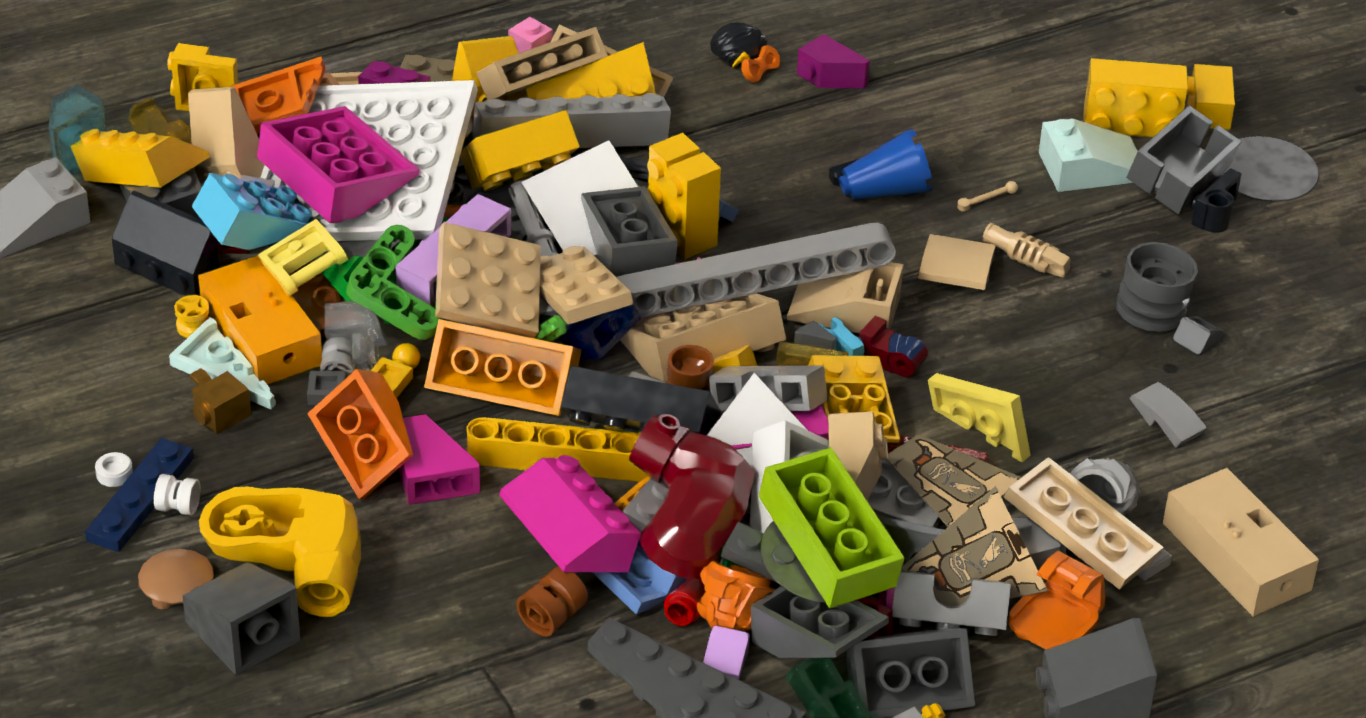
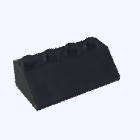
M574 366L570 368L560 406L573 423L589 426L591 422L604 424L606 429L624 432L625 428L638 430L639 434L653 415L670 414L679 420L680 425L689 428L690 431L707 436L722 415L710 391Z

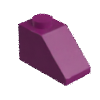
M825 34L798 49L797 75L817 87L865 88L868 86L870 60Z

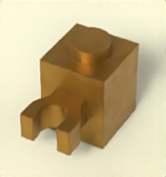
M202 368L190 374V379L197 385L191 389L194 398L192 410L196 420L201 425H206L214 433L218 434L251 416L249 389L228 371L213 379Z

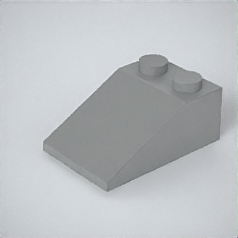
M56 157L26 168L0 190V258L91 223L87 192Z

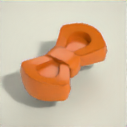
M769 45L763 46L759 57L754 58V60L745 59L742 61L741 69L744 78L751 83L759 82L763 73L779 67L780 56L775 48Z

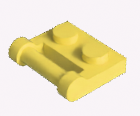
M317 219L258 254L262 264L289 297L298 292L299 286L336 263L340 266L348 261L342 247ZM321 256L320 258L316 259V260L313 261L312 263L308 264L307 266L303 267V268L300 269L299 271H297V272H295L294 274H292V273H293L295 270H297L298 268H300V267H302L303 265L307 264L308 262H310L311 260L315 259L316 257Z

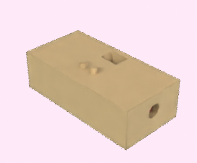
M1228 468L1168 492L1163 524L1252 616H1256L1312 591L1319 559Z

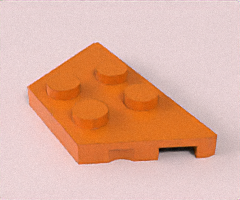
M321 56L230 87H235L256 133L260 134L261 123L309 113L326 66Z

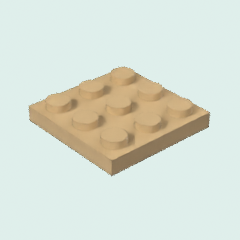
M443 222L439 228L435 317L535 338L539 333L541 245Z

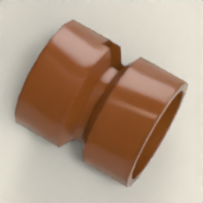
M684 345L674 349L668 357L667 384L710 391L709 376L714 373L712 353L698 345Z
M557 566L552 568L536 585L530 587L518 598L516 608L520 618L531 631L540 636L547 637L557 631L566 622L567 618L574 616L586 605L588 593L585 585L574 572H563Z

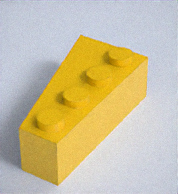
M644 42L528 87L525 90L524 98L544 100L551 97H563L565 99L581 98L586 95L601 98L612 97L617 94L628 97L643 96L648 93L656 94Z

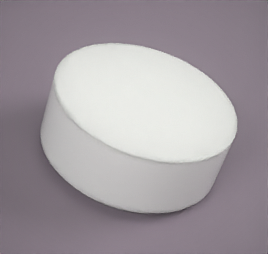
M118 452L101 456L95 463L96 478L105 486L117 487L123 485L133 473L131 459L127 455Z

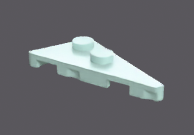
M209 317L169 355L170 366L188 374L202 368L213 379L228 371L249 389L250 401L268 409H272L276 405V400L270 392V387L264 380L259 381L254 375L253 366L240 350L234 348L232 340L228 336L224 337L219 332L217 322L213 318Z

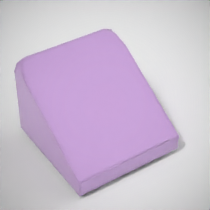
M713 626L703 663L739 679L749 653L750 635L747 632Z

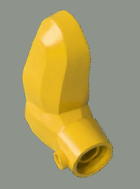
M247 486L233 487L221 492L204 507L199 519L200 532L216 555L233 561L263 563L275 569L294 571L298 606L309 614L319 617H333L346 610L350 604L361 561V535L353 504L340 495L304 488L260 489Z

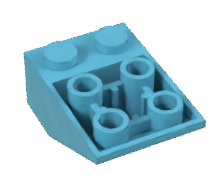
M209 173L192 205V208L221 245L246 250L278 243L314 220L312 212L296 198L297 194L292 189L286 186H279L278 188L268 186L259 180L249 182L228 173L224 176Z

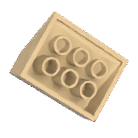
M757 293L622 321L612 325L613 332L649 376L666 383L668 380L669 354L680 346H701L712 353L715 359L746 345H750L752 351L755 352L769 351L775 347V343L786 340L778 300Z

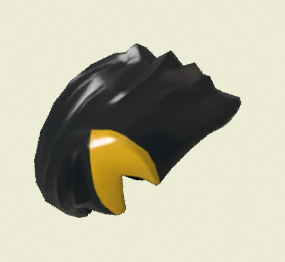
M740 22L729 23L721 27L710 41L712 53L720 56L732 68H735L745 59L754 60V58L759 57L761 48L767 45L765 35L761 33L760 29Z

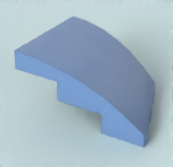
M641 535L629 572H593L635 614L644 612L664 601L671 592L687 579L662 570L652 562L640 544Z

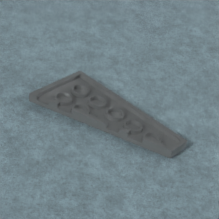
M608 618L588 640V652L616 678H623L633 688V694L641 702L646 700L656 709V716L659 718H806L805 711L611 618Z

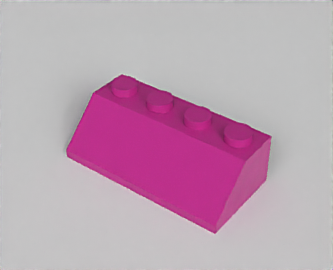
M561 455L558 458H542L501 489L499 496L563 572H629L641 533L575 458Z

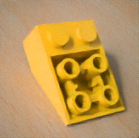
M812 355L808 366L824 365L828 401L821 405L827 419L828 414L873 411L876 424L883 425L884 437L887 438V442L899 443L900 436L879 356Z

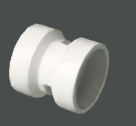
M161 474L154 491L155 509L165 512L176 509L181 514L194 515L200 500V481L193 478H186L183 481L176 480L173 475Z

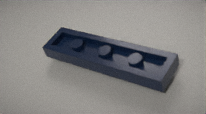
M161 438L85 530L86 540L120 552L155 508L154 491L159 476L161 474L173 475L177 480L194 459L193 448Z

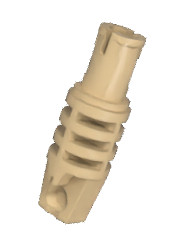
M989 223L983 233L984 243L996 245L997 248L1007 252V256L1010 259L1017 260V262L1025 264L1030 268L1033 267L1034 270L1043 273L1047 272L1062 278L1070 270V257L1059 252V249L1047 242L1044 243V241L1036 239L1031 235L1028 236L1022 231L1013 233L993 223Z

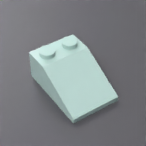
M1076 119L1042 122L1039 155L1058 192L1133 183L1126 177L1138 150L1130 136Z

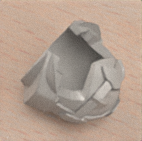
M1108 457L1107 459L1101 458L1096 460L1086 458L1072 469L1070 474L1122 515L1129 514L1137 506L1141 490L1134 470L1128 464Z

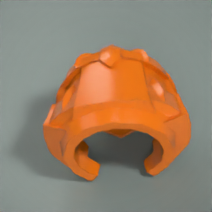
M712 561L700 573L706 592L701 597V601L697 603V610L706 619L711 629L713 626H720L738 631H750L751 605L776 589L770 586L771 579L745 567L732 564L728 568Z

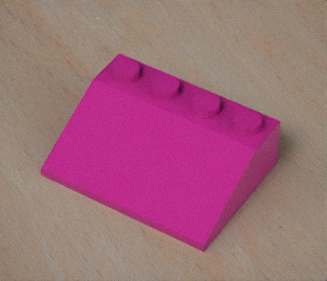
M346 106L261 123L257 158L329 223H340L343 220L359 217L419 175V168Z

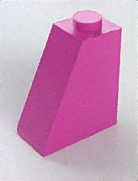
M426 414L403 418L413 456L398 468L408 505L480 493V467L478 461Z

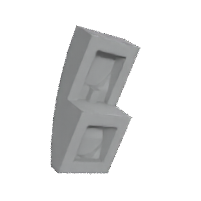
M1159 382L1130 397V400L1148 425L1152 426L1158 423L1175 448L1202 435L1207 429L1202 420L1179 396Z

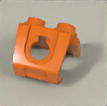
M1057 551L1045 561L1037 572V576L1047 580L1044 584L1048 591L1023 596L1012 607L1008 619L1011 630L1014 631L1019 639L1029 640L1045 650L1088 635L1097 627L1099 613L1105 606L1104 575Z

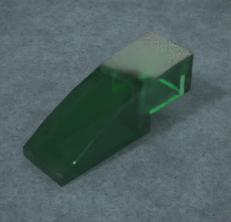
M810 658L795 665L785 675L798 699L812 718H872L852 681H843L831 658Z

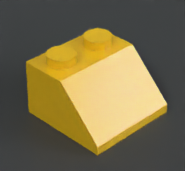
M506 36L459 42L452 81L475 80L478 88L475 102H485L487 98L476 73L493 62L519 54L514 38ZM525 90L499 100L515 101L524 98ZM474 102V106H473V109H472L471 116H474L475 102Z

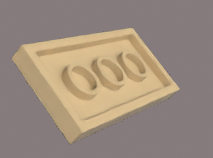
M571 246L564 249L563 253L557 255L540 256L539 294L567 324L633 304L631 291L585 246Z
M1049 457L1011 485L1004 496L1020 512L1028 516L1094 570L1103 574L1104 578L1119 590L1158 558L1164 548Z

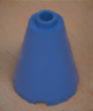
M913 129L904 131L843 168V176L839 177L843 194H850L852 200L932 191L933 185L926 184V180L931 179L932 176L921 143L914 144L911 138L917 136L916 132Z

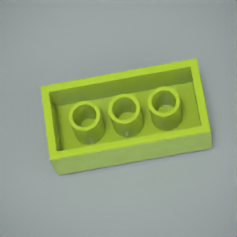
M832 447L765 467L758 497L829 608L897 586L905 558Z

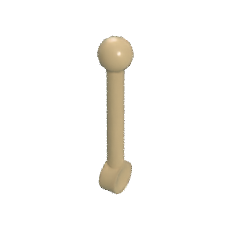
M1009 181L1005 187L972 199L961 198L958 200L957 208L960 211H968L971 205L1004 193L1014 194L1018 186L1016 182Z

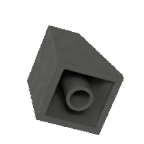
M249 562L229 570L223 575L183 595L185 622L235 675L301 641L296 587L291 582Z
M1132 618L1044 650L1042 666L1036 668V683L1038 690H1044L1045 693L1043 707L1046 718H1149L1157 673L1140 618Z

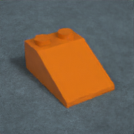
M356 369L307 413L359 500H364L413 456L399 402L380 372Z

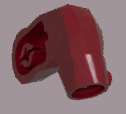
M653 415L635 442L629 456V461L658 483L662 480L669 490L661 507L641 532L640 544L648 558L662 570L683 578L701 579L700 573L704 567L712 561L720 563L724 545L737 523H742L748 506L755 471L732 445L714 437L690 431L689 428L680 425L679 420L673 415Z

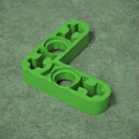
M392 225L385 230L351 273L346 292L349 298L412 337L426 340L435 335L440 318L435 317V309L390 282V279L395 274L396 265L411 253L415 241L414 234L408 227ZM401 240L402 242L397 245L393 252L390 249L392 242ZM374 259H382L390 267L388 269H379L373 265L372 261ZM367 276L371 278L369 287L366 286L364 289L358 287L363 285ZM386 299H395L401 303L402 308L397 310L388 308L384 301ZM410 309L412 312L406 317L407 310ZM422 319H425V320H427L428 322H425V323L422 325V324H419L417 321L420 322Z

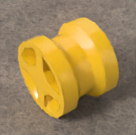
M187 295L176 301L174 305L175 316L177 317V332L183 337L188 338L209 318V302L201 296Z

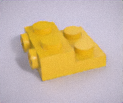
M181 43L177 44L174 52L171 51L169 53L167 65L168 70L172 71L173 77L170 85V94L175 96L176 110L189 111L188 93L192 90L223 88L239 84L236 58L210 55L209 47Z

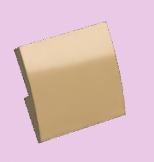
M930 234L922 258L918 279L985 290L996 245Z

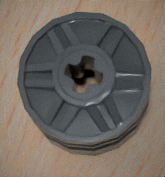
M1149 242L1137 245L1131 249L1126 259L1123 280L1120 283L1119 293L1116 298L1117 311L1131 325L1146 331L1163 332L1177 328L1182 317H1186L1190 295L1194 289L1198 274L1197 263L1191 255L1167 243Z

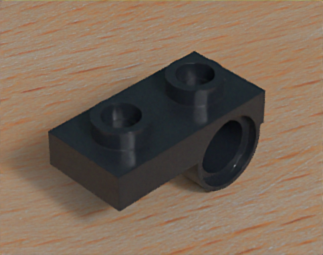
M1230 168L1221 177H1216L1210 187L1203 193L1200 192L1196 195L1191 209L1194 211L1192 225L1213 233L1227 230L1232 205L1237 199L1242 173Z

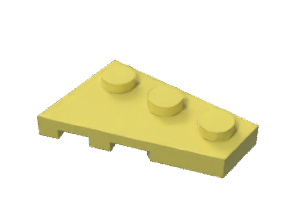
M938 373L928 379L932 405L935 411L965 429L973 427L986 435L988 443L995 447L1000 444L1013 451L1012 457L1020 462H1024L1031 456L1020 395Z

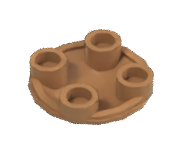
M172 549L165 550L148 559L142 565L138 579L139 587L147 597L152 599L153 606L158 609H168L174 604L183 603V595L213 580L214 574L213 566L205 556L192 550Z

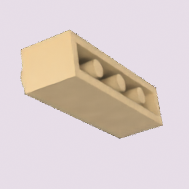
M593 27L493 62L476 74L487 100L501 99L607 57L608 54L597 28Z

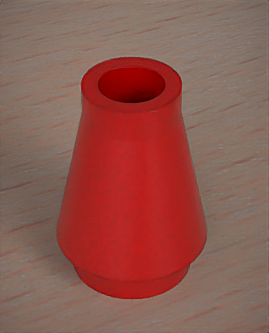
M687 578L683 584L665 598L664 613L670 622L678 626H686L698 619L697 603L701 601V597L706 592L702 580Z

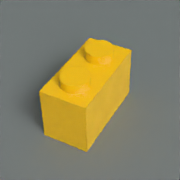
M1194 64L1193 75L1187 76L1186 95L1188 97L1186 108L1191 106L1213 121L1210 128L1215 129L1219 125L1223 129L1230 130L1235 107L1232 67Z

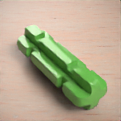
M555 315L539 325V333L534 339L552 342L567 333L565 327L569 324L562 320L559 315Z

